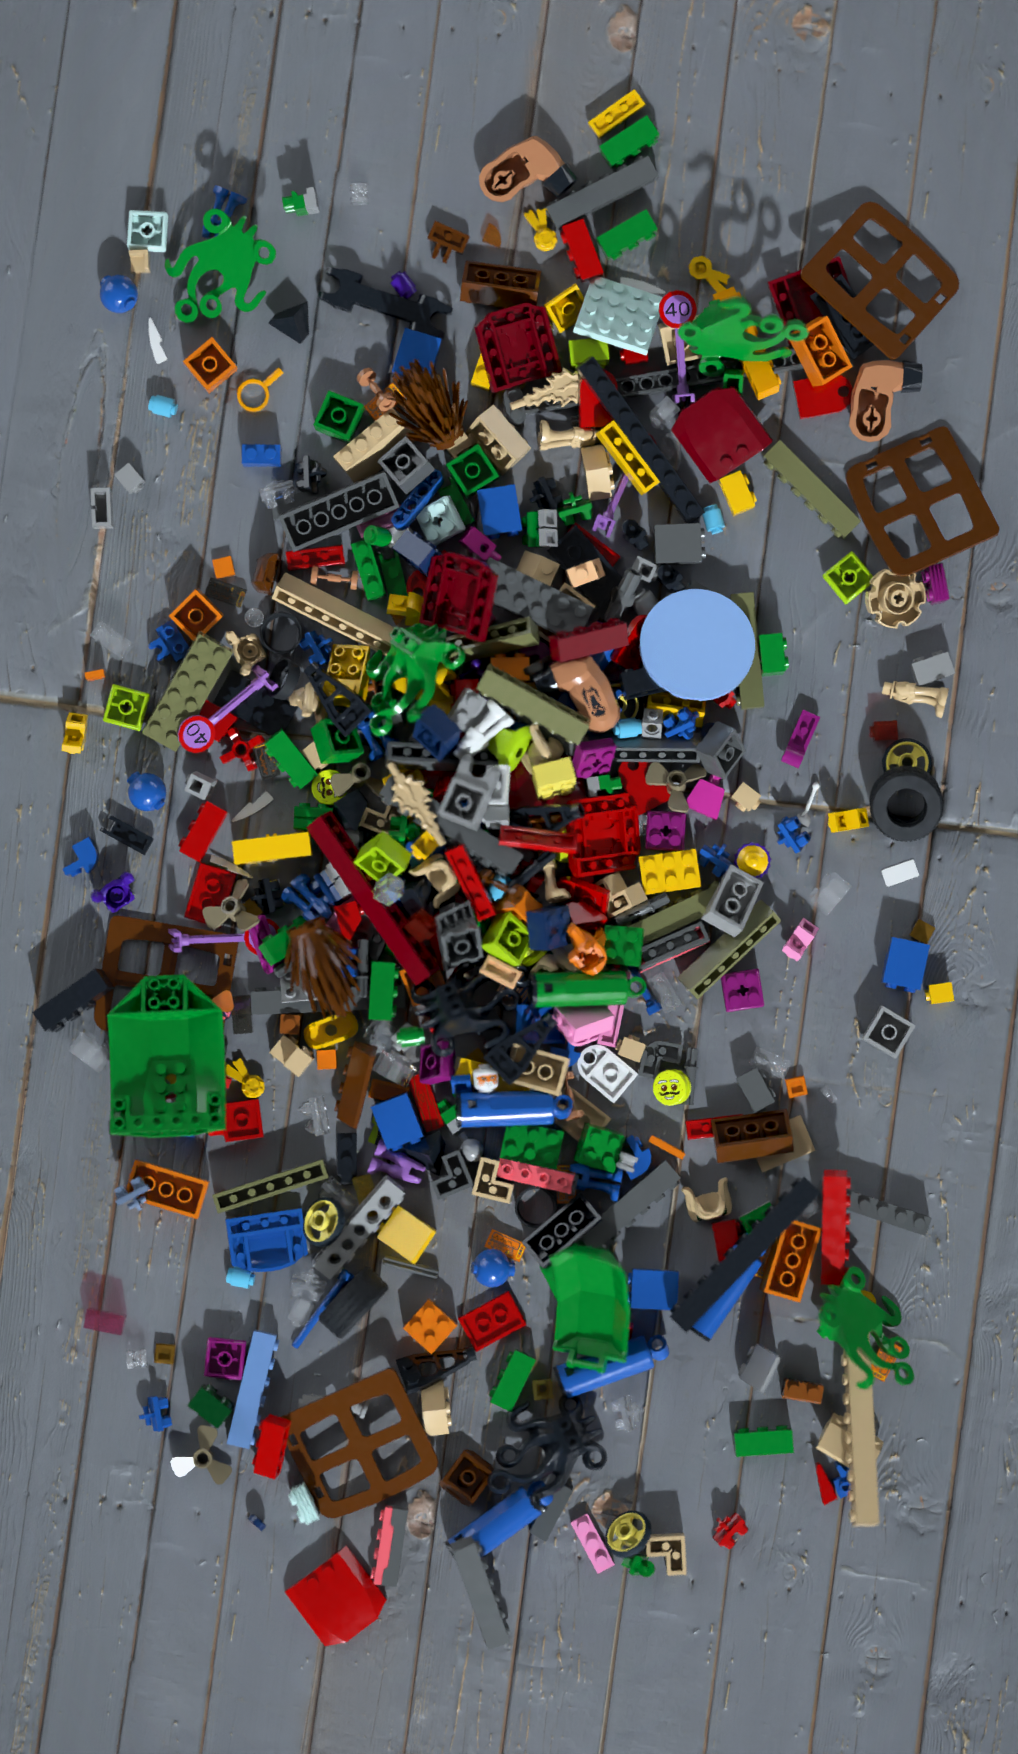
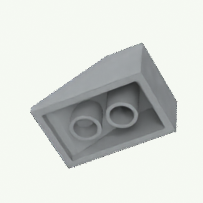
M464 688L447 717L451 721H455L461 731L466 734L469 728H475L488 716L490 712L487 706L488 701L472 690ZM494 722L486 731H488L496 722Z
M730 864L701 919L733 937L737 936L743 930L764 882Z
M756 1343L755 1346L751 1345L746 1355L749 1358L746 1364L742 1363L738 1373L741 1380L764 1393L781 1358L776 1352Z

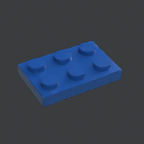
M517 1005L516 1033L542 1019L546 1013L552 1016L554 1007L531 1008L530 1005ZM544 1021L543 1025L545 1027H549ZM557 1025L550 1030L542 1044H565V1037L559 1032ZM530 1031L523 1037V1041L526 1044H535L539 1039V1034L536 1031Z

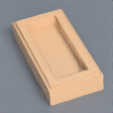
M489 954L479 970L483 975L512 990L522 974V971Z

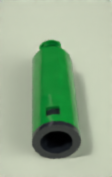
M622 970L600 971L595 975H588L583 972L529 973L527 984L528 1001L531 1008L625 1005L628 997L636 998L646 990V983L642 978L633 977L628 979L626 972ZM632 983H636L638 985V992H634L631 989Z

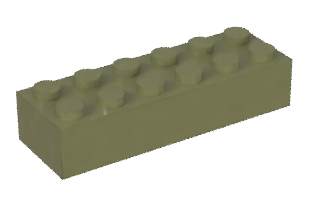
M199 631L145 724L142 733L176 752L180 746L178 741L180 724L186 718L199 713L233 654V649Z

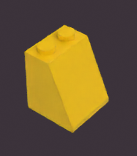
M398 1205L396 1208L393 1207L391 1209L392 1213L386 1224L383 1222L380 1224L376 1231L379 1233L377 1238L415 1264L437 1230Z

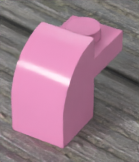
M803 918L783 946L782 951L788 957L799 961L819 928Z

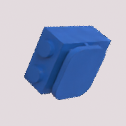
M405 328L393 365L392 375L396 371L399 377H404L400 366L403 365L405 370L411 369L409 363L415 362L414 359H417L422 369L424 367L428 369L432 378L433 372L430 367V361L433 362L435 368L442 339Z
M515 484L477 490L484 535L489 540L499 539L500 535L505 534L508 537L518 536L519 532H522Z
M891 937L881 982L886 983L885 987L896 989L897 986L904 987V991L911 993L921 990L930 945Z
M408 1091L371 1105L387 1150L392 1149L396 1151L403 1148V1144L407 1142L414 1144L421 1141L424 1133Z
M632 1268V1273H628V1284H631V1292H628L630 1308L670 1310L678 1302L679 1271Z

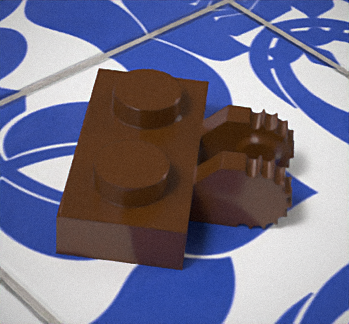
M435 221L427 237L428 240L437 243L431 257L436 259L441 246L448 248L442 261L446 264L452 250L463 254L470 236Z

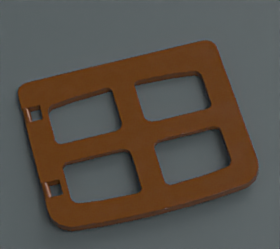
M865 202L860 205L800 272L801 278L880 351L893 360L899 358L959 289L958 277L948 265L913 231L875 202ZM868 220H873L902 243L898 251L885 264L878 262L853 238ZM840 250H845L871 274L870 282L854 298L826 271L827 264ZM913 255L941 282L940 289L927 303L922 302L896 276L897 272ZM882 289L889 290L914 313V318L898 334L888 329L866 311V306ZM941 294L945 299L939 304L935 299ZM904 334L909 337L905 344L899 340Z
M945 426L935 428L922 436L915 437L866 461L859 462L853 465L846 474L847 486L864 526L891 572L897 576L904 577L914 574L992 539L999 534V525L950 430ZM930 437L932 442L922 446L920 441ZM932 449L940 458L952 479L929 491L922 492L919 490L905 463V459ZM876 461L878 466L868 470L866 465ZM891 467L906 495V500L878 513L871 503L863 480L867 476ZM960 494L973 528L957 537L945 540L930 511V507L948 497ZM908 515H915L931 544V548L905 559L902 558L894 547L884 527Z
M116 915L111 918L109 923L102 969L114 987L116 985L135 987L145 976L149 975L118 969L121 947L124 940H145L164 943L161 970L157 976L175 975L178 952H173L169 949V944H174L172 943V938L174 937L168 933V929H177L181 934H188L189 936L227 933ZM239 942L197 943L186 946L216 954L220 958L217 980L214 986L193 983L210 999H213L225 990L231 991ZM225 954L232 955L230 966L223 965ZM114 989L96 1001L97 1005L94 1011L96 1025L108 1032L107 1014L111 1011Z
M393 1368L381 1370L281 1416V1418L291 1420L289 1435L294 1433L298 1443L292 1445L288 1437V1449L318 1510L327 1518H338L385 1500L431 1476L437 1469L438 1458L397 1372ZM381 1395H389L401 1417V1421L372 1435L364 1436L350 1411V1407ZM331 1415H336L348 1438V1445L319 1459L312 1460L301 1439V1432ZM403 1436H410L421 1459L420 1462L389 1480H384L372 1456L373 1450ZM350 1460H357L371 1487L349 1497L338 1500L331 1499L321 1480L320 1474ZM319 1486L324 1494L320 1498H318L314 1490Z

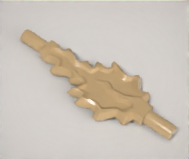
M565 368L562 369L561 373H552L553 378H546L550 385H544V388L533 387L534 392L532 394L527 393L522 399L509 403L511 410L523 406L536 405L538 407L543 401L547 400L550 402L552 399L553 404L561 401V407H564L571 400L577 404L579 401V382L582 377L577 371L571 373Z
M394 762L387 765L395 777V784L391 788L395 791L392 802H399L402 814L406 809L409 810L410 816L415 813V818L419 817L421 820L422 828H426L428 833L433 835L440 847L447 842L439 831L438 823L434 821L437 815L429 811L430 806L425 804L432 801L427 796L431 792L423 786L425 782L413 780V775L406 777L404 773L401 774Z

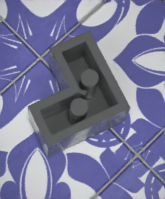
M460 1149L442 1156L448 1175L431 1181L438 1200L474 1186Z

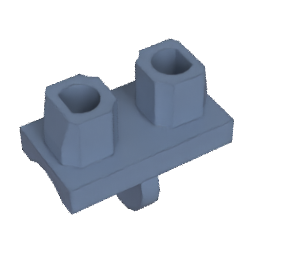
M139 1176L130 1181L135 1190L128 1194L124 1185L114 1189L118 1206L132 1199L133 1202L127 1204L129 1209L134 1207L138 1211L143 1209L141 1204L147 1200L145 1196L139 1199L137 1196L150 1190L148 1184L145 1185Z

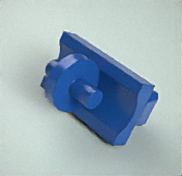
M316 631L304 634L305 638L299 643L304 651L312 648L315 653L308 657L310 664L314 661L318 665L328 663L330 660L328 653L332 651L329 646L333 642L332 638L326 639L323 634L318 636Z
M684 707L677 713L678 720H676L673 714L664 717L662 722L667 728L664 733L667 738L678 733L679 737L683 736L685 739H691L693 731L696 730L695 719L700 715L697 711L692 713L687 707Z
M786 816L777 825L780 829L777 832L780 836L777 840L778 845L784 843L787 848L791 846L796 854L811 839L806 831L801 834L797 832L796 829L801 825L797 816L791 818Z
M704 844L699 852L698 864L706 867L709 861L713 862L716 866L713 868L712 873L719 878L727 871L730 864L733 865L728 860L730 854L725 851L726 844H723L721 848L716 844L712 848Z
M158 1396L147 1397L149 1407H143L144 1414L139 1415V1419H145L146 1426L152 1425L153 1431H164V1428L172 1425L170 1415L161 1416L160 1409L168 1408L167 1397Z

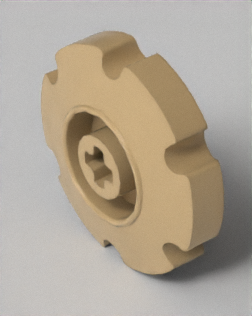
M882 569L872 577L869 582L872 589L865 593V604L868 613L876 614L874 620L878 624L889 628H898L899 623L902 626H909L921 615L922 611H920L919 606L925 604L926 593L923 582L915 581L917 576L915 573L903 577L897 576L890 572L889 569Z

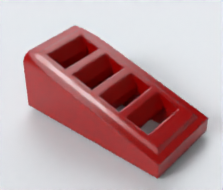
M445 772L439 776L433 793L435 801L440 804L443 803L456 772Z
M817 1462L815 1463L821 1499L823 1504L826 1505L836 1500L837 1495L822 1465Z

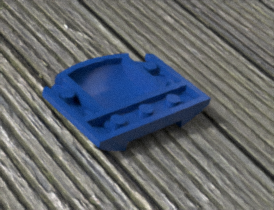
M302 1208L225 1219L231 1264L234 1267L237 1266L252 1272L275 1271L295 1264L303 1255L305 1257L308 1254L306 1238L303 1233Z

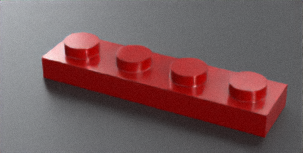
M501 825L499 845L576 854L577 834Z
M464 844L447 850L445 854L468 901H470L478 922L495 915L497 911Z

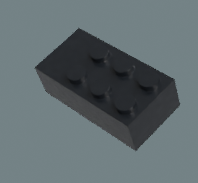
M95 968L32 1013L44 1031L58 1032L65 1027L64 1023L70 1020L72 1022L79 1018L81 1011L92 1009L97 1005V1000L115 987L103 969Z

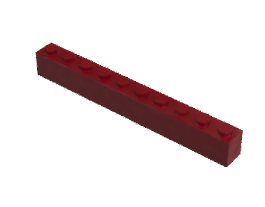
M332 811L319 816L306 828L414 984L417 986L441 968L384 886L354 863L359 850Z

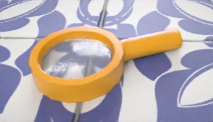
M278 367L263 382L257 379L244 381L237 391V399L241 407L250 412H257L265 408L270 397L268 387L283 374V371Z

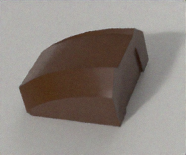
M266 553L256 559L257 565L251 584L256 592L272 595L280 557L277 553Z
M465 1449L439 1484L443 1490L447 1491L461 1504L470 1507L486 1487L487 1478L494 1469L490 1463L477 1453Z

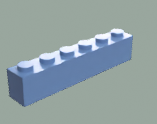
M256 1329L253 1332L227 1440L229 1445L250 1449L251 1445H255L257 1434L254 1433L255 1426L259 1427L262 1416L258 1415L260 1407H264L266 1400L263 1392L264 1388L268 1389L271 1379L267 1377L269 1369L273 1370L275 1359L272 1358L273 1351L278 1350L280 1341L276 1339L277 1334Z

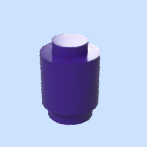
M398 271L391 277L393 281L390 284L400 297L409 299L417 292L416 285L406 272L401 273Z

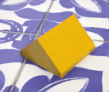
M575 283L544 304L548 317L560 333L576 323L584 297Z

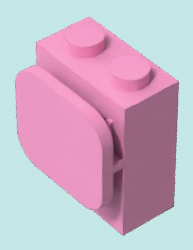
M605 1005L554 1007L552 1017L558 1023L557 1029L571 1045L582 1046L597 1040L600 1033L611 1030L614 1015Z

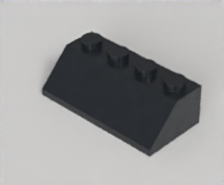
M580 1192L524 1239L522 1243L540 1266L545 1269L551 1264L549 1260L551 1255L575 1244L603 1219Z

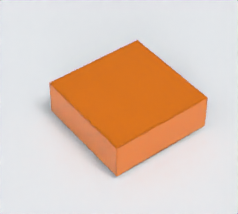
M231 556L212 560L216 579L235 575Z
M104 669L85 672V679L87 681L104 679L106 677Z
M336 1049L317 1050L318 1070L337 1069Z
M804 1075L785 1079L789 1098L808 1094Z

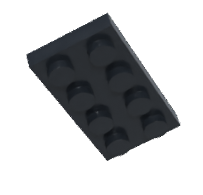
M842 274L834 279L852 298L856 297V294ZM817 292L809 296L822 316H828L841 344L852 360L874 345Z
M577 525L558 540V547H551L547 550L564 571L591 560L600 559L606 576L579 586L597 608L610 598L612 589L616 586L618 587L622 576Z
M231 669L213 703L222 708L251 684L252 680ZM261 687L230 711V713L273 736L281 728L285 732L298 706L290 705L288 700L270 697L267 689Z

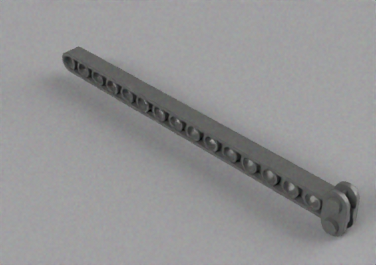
M790 349L792 351L791 356L787 358L779 357L783 360L782 366L777 367L773 363L774 368L772 369L774 374L798 370L803 367L801 363L797 364L792 361V356L796 354L794 349ZM739 359L722 361L725 368L735 369L736 365L741 364ZM699 365L686 367V374L689 376V381L687 382L689 388L724 382V376H708L707 379H700L698 377ZM715 365L707 366L710 369H717ZM678 368L617 378L618 392L623 399L677 390V385H679ZM668 377L671 383L664 386L660 383V379ZM649 380L652 387L645 389L642 387L641 382ZM630 383L633 386V390L625 392L622 388L623 384ZM517 387L506 389L503 398L506 418L510 424L517 427L524 423L526 415L579 407V401L577 404L574 401L568 402L564 407H561V401L550 405L545 400L536 408L523 406L511 410L509 403L522 399L523 396L527 395L522 394L521 390Z

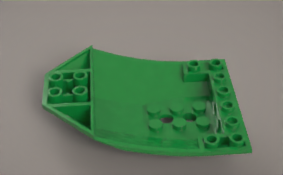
M184 974L145 976L107 1014L110 1051V1134L156 1138L193 1136L225 1130L226 1067L222 1010ZM174 1074L176 1076L174 1084L166 1083L168 1075ZM170 1094L176 1095V1100L173 1103L166 1101L167 1096Z

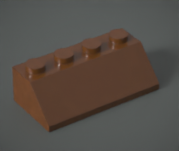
M466 260L460 301L485 304L487 306H501L504 308L522 303H530L537 306L541 270Z
M355 1041L353 1047H349L347 1057L350 1058L349 1065L345 1064L343 1072L346 1079L345 1083L341 1082L339 1093L342 1096L341 1100L336 1101L334 1111L338 1112L336 1118L354 1129H357L361 1118L378 1046Z
M787 1109L711 1120L717 1163L794 1152L793 1136Z

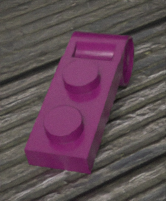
M802 710L782 756V762L795 768L800 767L819 722V716Z
M260 914L257 916L260 922L248 931L263 970L270 974L274 972L273 969L285 961V958L270 966L258 947L263 944L262 939L272 934L265 915Z

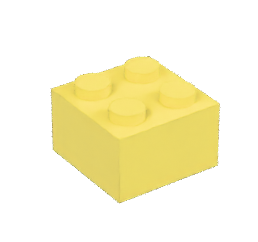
M570 757L532 766V780L538 800L542 798L543 800H549L558 794L568 795L575 790L576 777Z

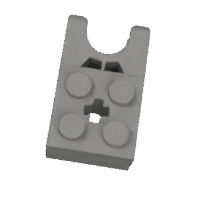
M466 754L460 762L438 813L442 818L477 831L500 778L501 768L496 765L491 766L485 776L475 778L472 776L473 758ZM468 801L469 805L463 808L462 803Z

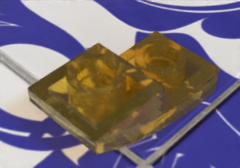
M371 1174L352 1179L359 1205L375 1188ZM374 1210L367 1213L369 1217L377 1215V1212Z

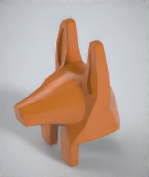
M570 923L567 929L573 945V950L569 952L570 963H573L576 968L585 974H597L604 967L607 960L604 947L606 934L601 926L597 927L596 933L593 936L574 923Z

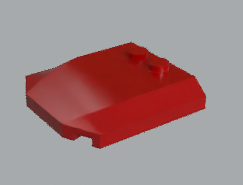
M629 793L567 801V804L581 803L585 811L584 818L574 820L566 825V833L577 834L576 854L568 853L569 868L574 877L635 869L636 865L633 864L636 855L640 853L641 845L638 810L629 800Z
M347 1545L285 1591V1594L324 1646L348 1642L377 1620L387 1600Z

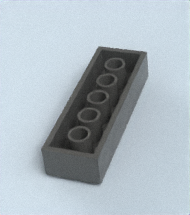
M383 470L283 512L278 517L291 548L295 552L397 509L399 505Z
M489 557L487 564L498 575L493 601L494 605L521 618L530 617L536 625L554 634L558 631L569 632L573 631L575 627L586 626L594 607Z

